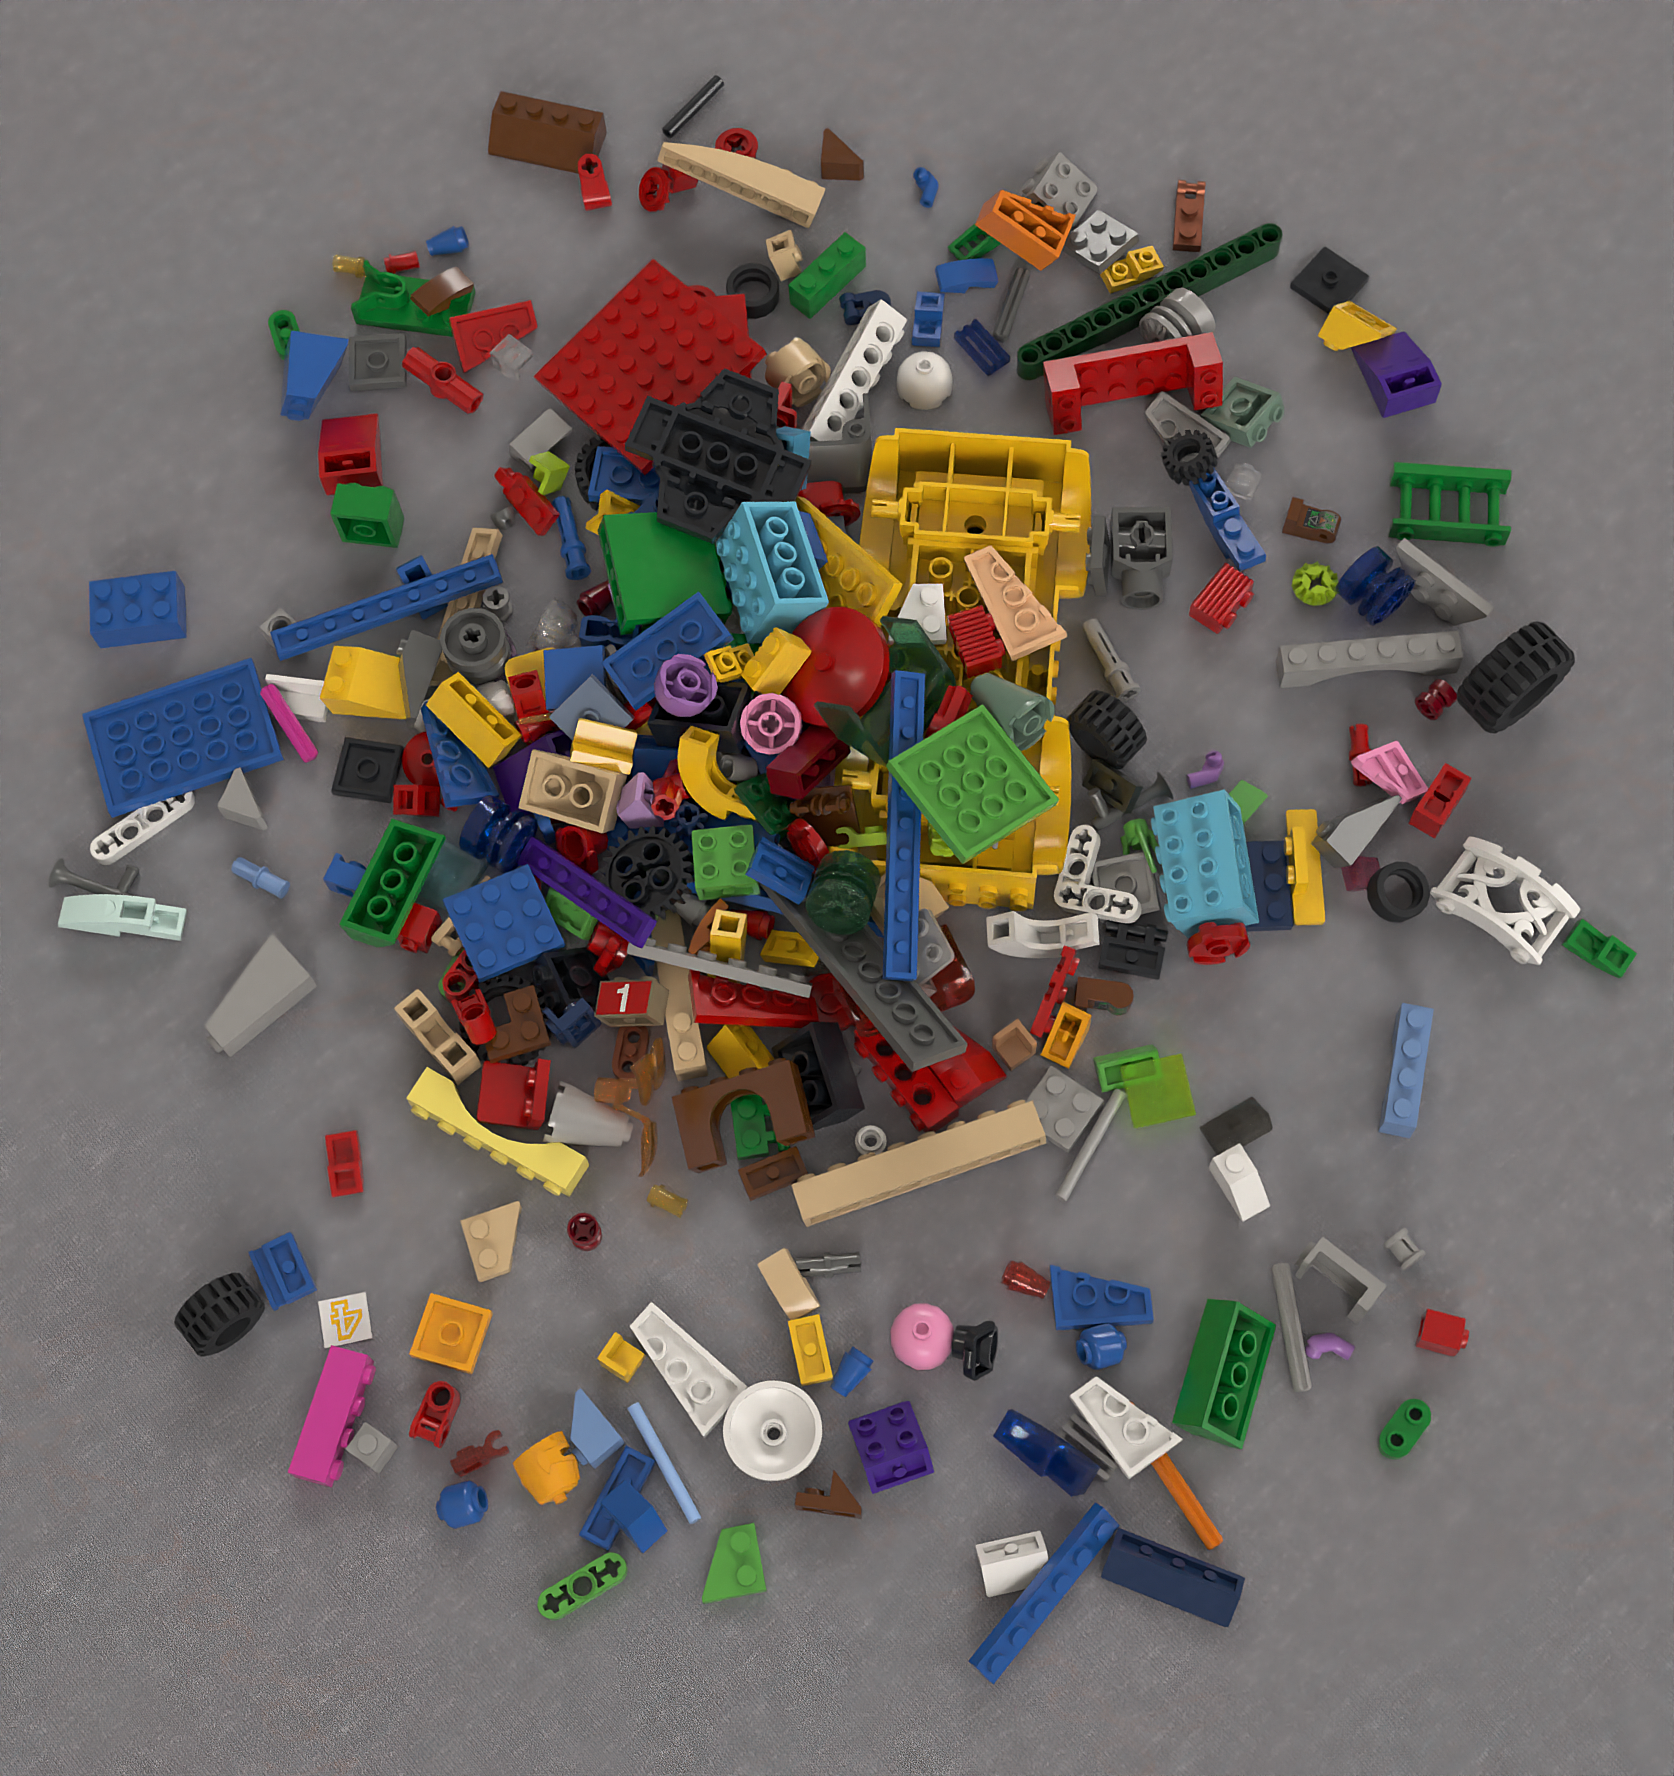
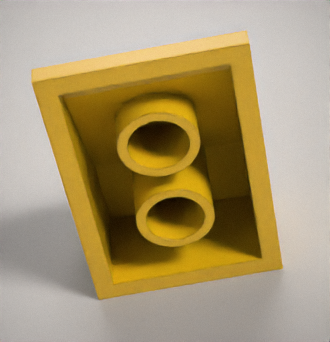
M334 646L320 694V700L333 714L406 720L398 667L401 658L361 647Z

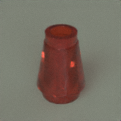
M1010 1260L1000 1281L1001 1284L1007 1286V1290L1044 1299L1051 1284L1050 1281L1046 1280L1021 1260L1018 1262Z

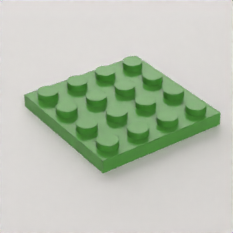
M983 704L889 760L886 765L892 776L962 864L1056 806L1059 801L1058 797Z

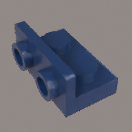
M583 998L578 1002L569 1004L564 1009L563 1016L559 1019L548 1007L543 1010V1013L548 1018L545 1025L551 1030V1033L562 1045L568 1042L574 1049L602 1025L601 1021L594 1017L595 1012Z

